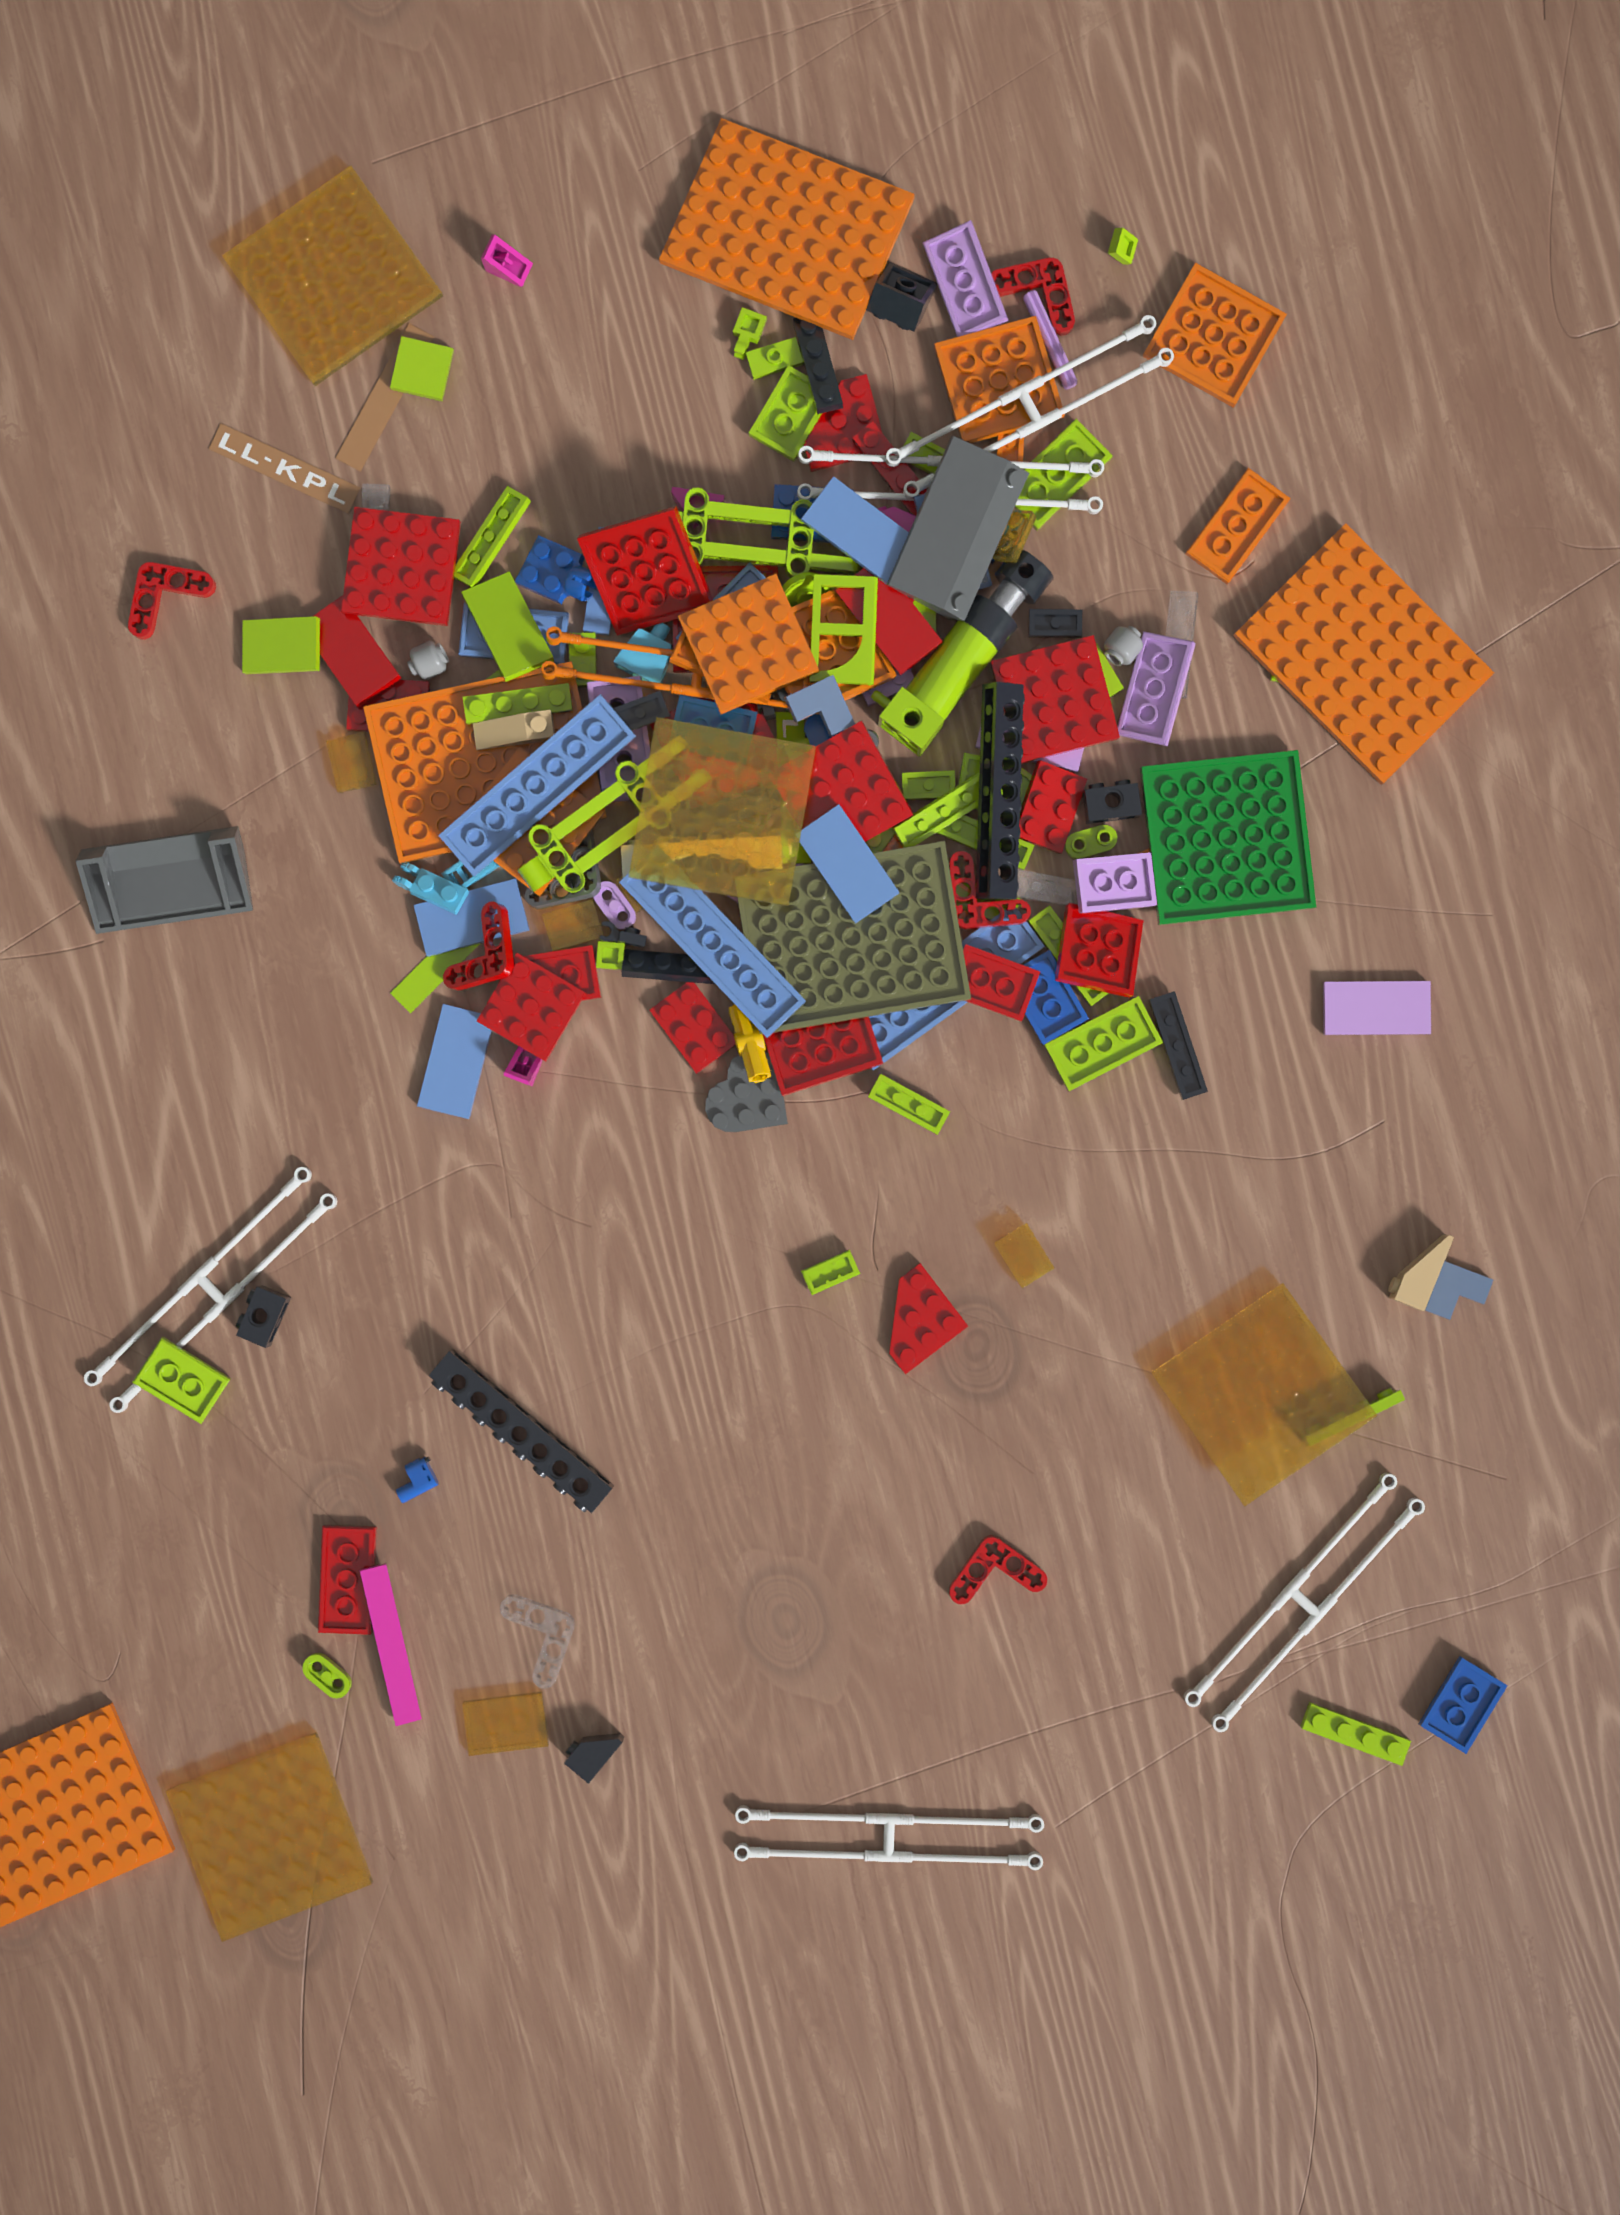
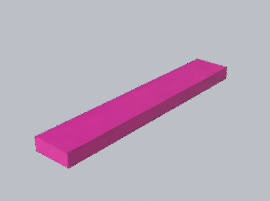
M384 1563L360 1569L395 1726L421 1720L387 1565Z

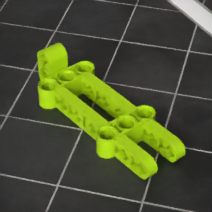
M697 487L687 492L684 512H679L691 545L699 553V565L702 564L703 558L779 566L785 567V572L789 578L801 574L793 572L790 568L791 562L795 560L801 561L804 564L805 570L802 573L816 570L856 574L863 568L850 557L811 553L814 530L803 523L795 513L799 507L806 509L811 507L813 503L806 499L796 501L791 510L709 501L707 492ZM693 496H700L704 500V505L700 508H694L689 503V500ZM707 518L789 527L787 550L705 542ZM692 522L698 523L702 528V531L697 535H692L687 531V526ZM803 534L807 538V544L801 547L794 544V535Z
M681 736L675 738L638 766L631 761L620 763L615 771L616 782L551 830L545 825H536L530 830L529 842L538 853V856L517 871L533 893L554 877L566 891L570 893L580 891L585 883L583 873L648 825L655 830H662L670 824L672 819L670 809L711 780V777L703 768L662 799L646 778L648 775L688 747ZM623 767H631L635 772L634 779L624 781L620 777V770ZM640 788L647 789L651 796L649 802L640 803L636 799V791ZM626 793L640 812V815L574 862L559 840L619 796ZM661 810L665 813L666 821L663 825H657L652 821V813L654 811ZM542 829L547 832L549 839L545 844L539 845L534 842L533 834L536 830ZM554 851H559L564 855V863L559 867H555L549 862V855ZM569 873H576L580 877V885L577 888H569L566 885L565 877Z

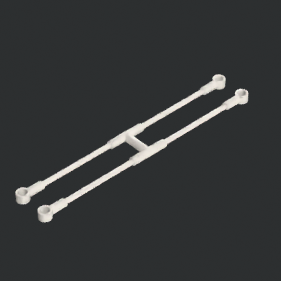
M1146 315L1141 319L1140 323L1123 331L1122 335L1043 376L1039 375L999 396L997 400L925 438L917 442L913 441L899 449H889L886 453L885 461L889 466L895 467L900 464L901 459L918 451L920 447L1000 405L1004 406L1019 398L1031 422L1016 429V432L984 448V450L992 452L1017 438L1021 439L1058 420L1063 414L1141 373L1145 374L1159 366L1166 367L1170 365L1174 358V353L1169 348H1162L1157 356L1140 364V367L1060 409L1056 408L1042 416L1039 414L1029 392L1043 386L1044 382L1123 341H1129L1142 333L1150 334L1156 326V320L1153 316ZM1143 322H1150L1152 327L1146 328ZM1161 354L1168 355L1169 360H1163ZM896 454L898 456V460H890L889 455ZM932 473L916 482H907L903 488L904 496L911 500L913 497L918 496L920 491L930 486L934 474ZM910 486L914 487L916 493H908L907 488Z
M803 446L798 453V459L803 464H809L812 461L832 462L833 460L886 462V455L833 453V451L813 450L810 446ZM804 451L810 452L811 457L809 459H804L801 453ZM889 455L890 460H898V456ZM907 456L901 459L900 463L938 466L942 456ZM1098 459L1092 460L1090 463L1070 462L1069 464L1010 461L1020 468L1069 470L1070 473H1088L1091 477H1098L1104 471V464ZM1093 464L1098 465L1100 471L1094 472L1091 466ZM804 483L798 487L797 497L806 500L817 498L824 488H814ZM806 488L809 490L810 495L804 497L801 495L800 490ZM854 491L865 499L914 501V499H907L903 493ZM1096 496L1089 500L1068 499V501L1018 499L1016 505L1065 507L1068 510H1087L1090 514H1097L1103 508V501ZM1090 502H1097L1099 506L1098 509H1092L1090 506Z
M297 1168L294 1172V1177L280 1189L281 1192L214 1257L211 1256L177 1289L178 1292L112 1356H108L94 1370L86 1372L84 1382L88 1386L100 1384L102 1376L116 1363V1360L182 1296H186L199 1284L216 1303L203 1315L204 1318L176 1344L182 1348L208 1322L211 1323L244 1291V1287L311 1222L314 1223L328 1209H333L337 1205L336 1196L331 1193L322 1195L320 1203L306 1215L307 1218L240 1283H236L223 1295L206 1275L285 1196L288 1197L301 1183L308 1182L311 1179L312 1173L309 1168ZM301 1170L307 1172V1177L304 1180L299 1177ZM327 1196L333 1199L331 1206H327L324 1202ZM91 1373L97 1376L95 1383L90 1381ZM133 1383L121 1396L115 1397L110 1401V1409L115 1413L125 1411L128 1407V1402L141 1391V1387ZM116 1400L122 1402L123 1406L121 1409L116 1408Z
M1383 1473L1380 1476L1379 1484L1367 1496V1500L1307 1567L1305 1569L1302 1568L1271 1602L1270 1608L1209 1675H1205L1194 1689H1189L1185 1692V1702L1190 1707L1198 1706L1201 1702V1696L1214 1683L1215 1677L1276 1610H1280L1290 1597L1310 1614L1298 1628L1299 1631L1239 1698L1236 1701L1233 1700L1221 1714L1213 1716L1211 1723L1216 1731L1224 1732L1227 1730L1229 1721L1240 1710L1241 1704L1304 1635L1306 1636L1338 1601L1337 1598L1400 1528L1403 1529L1415 1515L1423 1513L1425 1510L1423 1501L1418 1498L1408 1500L1406 1510L1396 1519L1395 1525L1332 1595L1329 1594L1318 1607L1298 1590L1310 1576L1309 1573L1372 1504H1375L1387 1490L1396 1487L1397 1478L1394 1475ZM1386 1477L1392 1478V1483L1389 1486L1384 1484ZM1414 1502H1419V1509L1413 1511L1412 1504ZM1190 1694L1197 1695V1699L1194 1702L1188 1701ZM1218 1719L1224 1720V1725L1222 1727L1216 1726V1721Z
M745 1805L739 1806L735 1813L736 1820L741 1824H745L749 1820L769 1821L770 1819L863 1821L866 1824H884L883 1851L769 1849V1847H749L746 1843H739L734 1850V1856L738 1861H745L748 1858L780 1856L864 1859V1861L879 1862L945 1861L1008 1863V1865L1029 1866L1032 1870H1038L1043 1865L1042 1856L1035 1851L1030 1852L1028 1855H1008V1857L913 1854V1852L894 1851L895 1825H913V1823L1009 1826V1828H1027L1037 1833L1044 1828V1821L1038 1814H1032L1029 1818L1009 1817V1819L924 1817L914 1816L913 1814L866 1813V1815L791 1813L750 1809ZM744 1810L748 1813V1816L741 1818L738 1813ZM1037 1819L1040 1821V1825L1033 1827L1031 1822ZM740 1848H744L747 1854L741 1856L737 1851ZM1038 1857L1040 1860L1037 1864L1033 1865L1030 1863L1031 1858Z

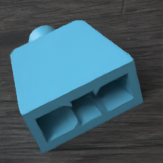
M664 623L654 625L651 633L639 628L627 642L629 644L673 650L672 645L665 641L671 628ZM622 649L613 662L618 669L632 676H640V680L663 683L671 656Z

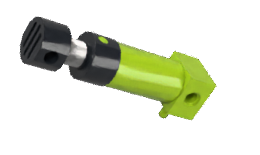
M1015 547L995 572V577L1001 584L989 597L990 599L982 595L975 596L965 621L956 620V624L942 640L943 643L935 649L906 688L901 687L892 700L878 690H875L871 695V699L884 708V711L879 716L878 726L918 757L923 754L940 732L944 720L994 655L1002 649L1007 639L1018 628L1011 616L1020 603L1024 601L1031 605L1035 604L1054 579L1051 571L1040 560L1022 548ZM1019 574H1025L1029 578H1023ZM913 719L917 722V725L909 726L905 723V720Z

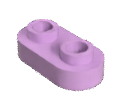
M609 881L601 882V889L594 896L597 905L617 929L625 930V927H632L636 921L635 910L614 883ZM605 891L612 892L610 900L603 899ZM621 912L627 913L628 918L626 921H619L618 915Z

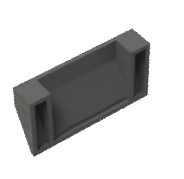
M951 436L886 585L949 620L965 621L1029 472L1000 456L955 436Z
M238 826L81 849L76 859V865L96 934L253 911L245 851Z

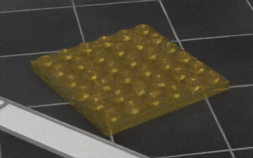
M351 165L222 255L314 386H317L443 297L438 286Z
M656 717L629 878L788 906L816 746Z
M1284 1283L1151 1373L1244 1507L1377 1416Z
M317 1732L166 1791L222 1942L373 1883Z

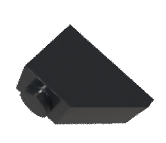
M617 1733L586 1736L578 1743L574 1740L564 1752L567 1755L564 1764L589 1784L623 1743L625 1736Z

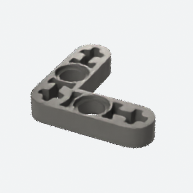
M592 830L582 842L585 846L581 847L580 844L571 856L574 862L578 860L581 854L588 853L595 848ZM598 862L584 872L587 873L588 879L593 882V884L589 885V890L583 887L580 891L568 892L566 896L558 897L557 889L560 883L555 878L542 893H550L552 899L548 895L539 897V902L533 899L537 894L527 888L525 892L526 902L535 909H546L596 896L601 889ZM573 873L565 877V883L569 888H577L580 885V877Z

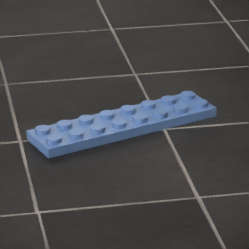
M600 694L438 836L473 876H476L632 741L636 735Z
M659 846L653 849L619 882L767 1038L806 1002Z
M1017 908L1013 911L1005 909L1003 921H1008L1007 915L1015 914L1017 919H1021L1022 915ZM998 914L996 917H994V918L991 919L990 921L993 922V921H996L997 919H999L1000 914ZM1027 921L1020 925L979 928L962 940L963 949L965 944L1019 964L1045 947ZM960 1001L870 1016L883 1063L968 1002ZM879 1066L873 1067L871 1069L874 1071Z

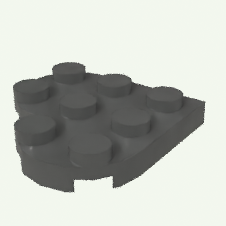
M765 1053L768 1060L771 1077L765 1079V1081L758 1083L749 1082L742 1056L739 1057L738 1054L731 1060L727 1080L716 1084L709 1090L705 1111L714 1127L725 1132H741L788 1124L784 1096L781 1095L768 1053Z

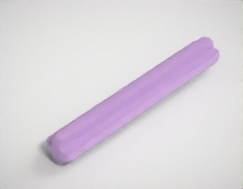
M1032 290L1026 293L1023 300L1031 317L1036 316L1045 348L1054 368L1057 369L1069 362L1037 291ZM1072 368L1058 375L1065 390L1077 385V378Z

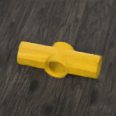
M734 1004L729 1007V1015L735 1031L734 1039L739 1057L742 1056L748 1081L755 1083L765 1081V1079L771 1077V1073L764 1052L766 1049L763 1035L760 1034L759 1029Z

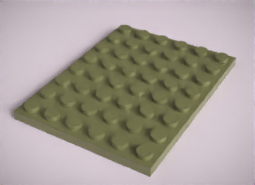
M945 841L873 853L900 894L857 923L853 921L815 863L734 877L744 936L806 1000L773 1033L971 1000Z

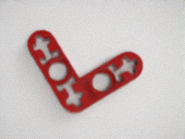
M1054 257L997 269L991 273L994 282H996V278H1000L1003 282L1010 280V274H1013L1015 286H1011L1012 281L1005 282L1003 288H999L995 284L1000 297L1042 288L1047 314L1056 334L1065 336L1072 331L1075 316L1063 265L1058 259ZM1047 266H1051L1052 270H1057L1054 275V284H1051L1050 274L1045 273ZM1022 271H1028L1032 274L1033 279L1029 283H1022L1018 279V274ZM1054 290L1061 291L1064 295V300L1060 303H1054L1051 301L1049 294ZM1063 309V319L1069 320L1065 328H1062L1061 324H1056L1060 316L1058 310Z
M154 562L142 564L137 574L128 621L130 633L141 640H146L153 635L162 590L207 598L212 596L216 590L215 580L203 571ZM153 569L157 575L164 576V581L156 577H152L151 581H149L145 575L146 573H151ZM176 573L183 574L184 577L183 584L178 587H174L170 583L171 577ZM190 575H192L191 579L194 582L201 583L205 579L209 586L204 587L203 591H201L197 585L190 584ZM145 594H150L153 597V603L148 608H143L140 605V598ZM138 611L150 614V617L144 615L143 622L147 625V629H142L141 633L135 628L136 624L142 623L143 616L137 614Z
M958 851L952 855L949 869L955 905L956 901L965 903L972 900L973 905L967 904L968 914H973V918H969L968 923H964L963 919L958 918L960 928L972 929L1020 925L1028 920L1031 909L1024 900L1015 899L977 903L974 863L971 855L965 851ZM958 857H963V860L969 863L964 868V875L970 874L971 879L965 877L954 879V875H960L959 866H954V863L958 861ZM967 883L971 887L970 895L967 897L958 896L956 893L957 885ZM956 905L957 917L962 914V905ZM1007 905V911H1013L1016 905H1020V908L1026 910V913L1022 914L1021 919H1017L1015 914L1007 915L1008 921H1003L1004 909L1002 906ZM987 908H997L1000 913L999 919L993 922L987 920L984 915Z
M491 901L483 906L481 921L485 955L447 967L443 974V982L446 987L457 991L505 978L512 973L514 960L509 915L504 905ZM500 933L502 936L501 943L498 946H494V936ZM481 964L482 974L480 977L475 978L474 970ZM458 974H461V975H465V976H466V977H463V976H462V977L456 978Z
M989 1535L982 1539L949 1587V1594L951 1599L957 1604L968 1603L995 1566L1032 1592L1042 1591L1046 1587L1047 1576L1039 1566L1000 1538ZM994 1542H997L996 1547L1001 1553H1004L1005 1549L1009 1550L1003 1555L1001 1563L997 1562L1000 1557L996 1553L991 1552L987 1554L985 1546L987 1543L992 1545ZM1012 1556L1018 1557L1021 1560V1566L1016 1571L1008 1570L1006 1567L1007 1559ZM973 1563L983 1565L984 1572L981 1576L973 1577L969 1574V1567ZM1026 1564L1030 1565L1027 1571L1035 1576L1037 1573H1040L1039 1578L1042 1581L1040 1584L1034 1583L1033 1586L1030 1585L1031 1580L1025 1574H1023L1022 1579L1018 1577L1024 1572ZM966 1575L970 1581L976 1584L972 1587L969 1583L965 1589L967 1596L961 1595L957 1598L955 1587L961 1588L966 1581L962 1579V1576Z

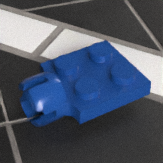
M539 535L515 580L518 586L561 605L564 599L570 596L580 601H587L593 596V593L586 591V586L595 590L597 588L590 570L583 567L585 557L581 553Z

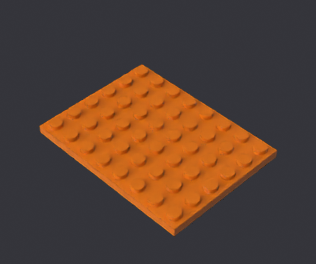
M721 118L664 246L659 262L853 340L867 309L875 283L885 268L915 199V194Z
M1347 523L1233 635L1381 785L1494 674L1481 658Z
M572 661L556 664V666L573 668ZM538 668L507 682L501 676L363 707L400 864L451 853L450 848L438 835L478 801L519 746L531 755L545 743L538 742L476 750L473 724H466L463 697L569 683L573 711L552 714L556 733L583 710L576 678L555 677L552 680H547L542 677L541 668ZM546 668L544 671L546 673H552L554 670L552 668ZM597 771L575 789L589 801L601 793ZM605 807L602 809L604 814L600 820L607 818Z
M113 1702L0 1751V1927L175 1850Z

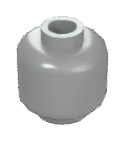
M1132 626L1116 627L1104 643L1105 657L1116 666L1131 664L1143 648V642L1140 638L1141 633Z
M429 640L410 650L411 660L407 661L414 676L419 674L422 679L429 680L446 670V663L449 662V659L440 643L436 644Z

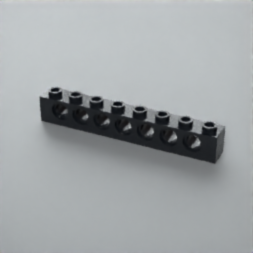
M1004 682L982 684L976 898L1017 899L1019 889L1018 865L1020 862L1018 850L1021 834L1019 819L1021 811L1020 788L1022 784L1024 684Z
M453 1349L445 1355L429 1374V1377L433 1379L431 1383L441 1392L446 1390L453 1396L451 1400L459 1408L464 1409L466 1407L473 1413L472 1418L483 1427L485 1425L489 1426L494 1431L492 1435L503 1444L508 1442L514 1447L512 1452L523 1461L527 1458L534 1464L533 1470L543 1478L548 1476L555 1482L553 1484L554 1488L563 1495L568 1493L575 1499L573 1503L581 1511L586 1512L588 1510L590 1513H593L613 1489L614 1485ZM456 1374L462 1375L466 1380V1385L462 1389L455 1387L453 1384V1377ZM475 1392H482L486 1396V1403L480 1406L474 1402L473 1395ZM495 1409L505 1411L507 1416L505 1422L499 1423L494 1419L493 1413ZM516 1426H522L526 1429V1439L519 1440L514 1436L513 1431ZM537 1443L544 1444L547 1448V1455L544 1457L537 1456L534 1452V1445ZM561 1460L567 1464L568 1470L566 1473L559 1474L555 1471L554 1463ZM584 1478L588 1483V1489L585 1491L577 1490L574 1485L575 1479Z

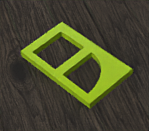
M814 574L811 653L817 666L819 662L820 635L860 636L862 641L859 650L850 661L838 668L819 671L811 675V683H816L834 675L837 684L874 685L878 577ZM821 587L864 589L863 624L820 623Z

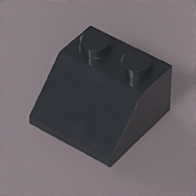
M890 262L875 283L866 311L873 313L878 319H886L897 324L903 330L914 332L925 314L937 283Z

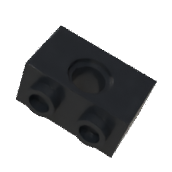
M1120 780L1114 782L1115 786L1104 787V783L1088 785L1089 789H1085L1082 794L1086 825L1139 818L1142 815L1138 783L1131 784L1130 780ZM1107 795H1114L1118 799V806L1114 808L1109 807L1105 803V797Z
M263 1285L252 1289L246 1300V1303L249 1304L246 1313H242L237 1320L236 1328L238 1332L236 1336L264 1348L270 1347L292 1297ZM259 1308L264 1309L267 1313V1319L264 1323L259 1322L256 1318V1311Z

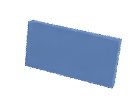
M834 476L801 518L803 523L885 584L888 582L909 532Z
M464 602L458 655L494 660ZM529 609L554 657V663H565L567 643L550 645L546 640V632L550 627L555 626L561 629L562 632L568 633L569 613ZM552 633L550 637L556 639L559 635Z
M837 805L795 834L855 923L900 894L840 805Z
M517 879L469 890V894L457 915L429 902L414 905L426 956L430 957L483 943L481 911L483 906L491 901L502 904L507 908L511 935L530 931ZM497 933L493 940L502 938L501 934Z
M443 1004L417 1104L418 1107L470 1119L492 1032L491 1029L477 1022L481 1013Z

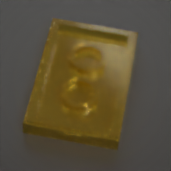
M543 1691L463 1702L469 1756L548 1747L549 1740Z

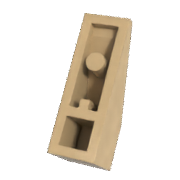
M551 710L522 713L473 723L476 750L546 742L555 734Z
M1442 1234L1399 1272L1397 1278L1393 1277L1388 1288V1292H1391L1389 1298L1417 1310L1425 1311L1454 1237Z

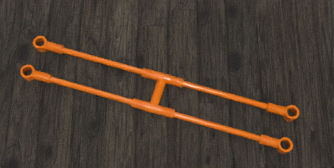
M555 626L550 627L546 632V640L553 646L560 643L576 645L582 643L671 656L673 652L671 649L581 637V634L562 632L561 629ZM552 633H555L559 635V637L553 639L550 637V635ZM546 661L541 666V675L547 680H552L555 677L581 678L671 691L672 694L714 699L709 688L701 687L703 676L693 672L691 685L677 683L670 685L580 672L573 668L556 666L552 661ZM546 668H552L554 671L552 673H546L544 670ZM769 699L768 704L759 700L749 702L788 708L786 701Z

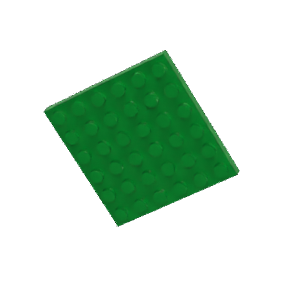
M1298 750L1142 766L1140 768L1149 852L1152 856L1157 897L1156 913L1158 925L1314 909L1317 907Z

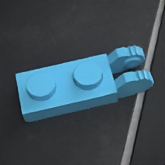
M407 862L401 864L400 868L404 872L415 876L416 879L411 883L407 879L396 875L392 880L393 883L410 891L412 895L457 915L469 894L467 888L423 868L420 870L413 864Z

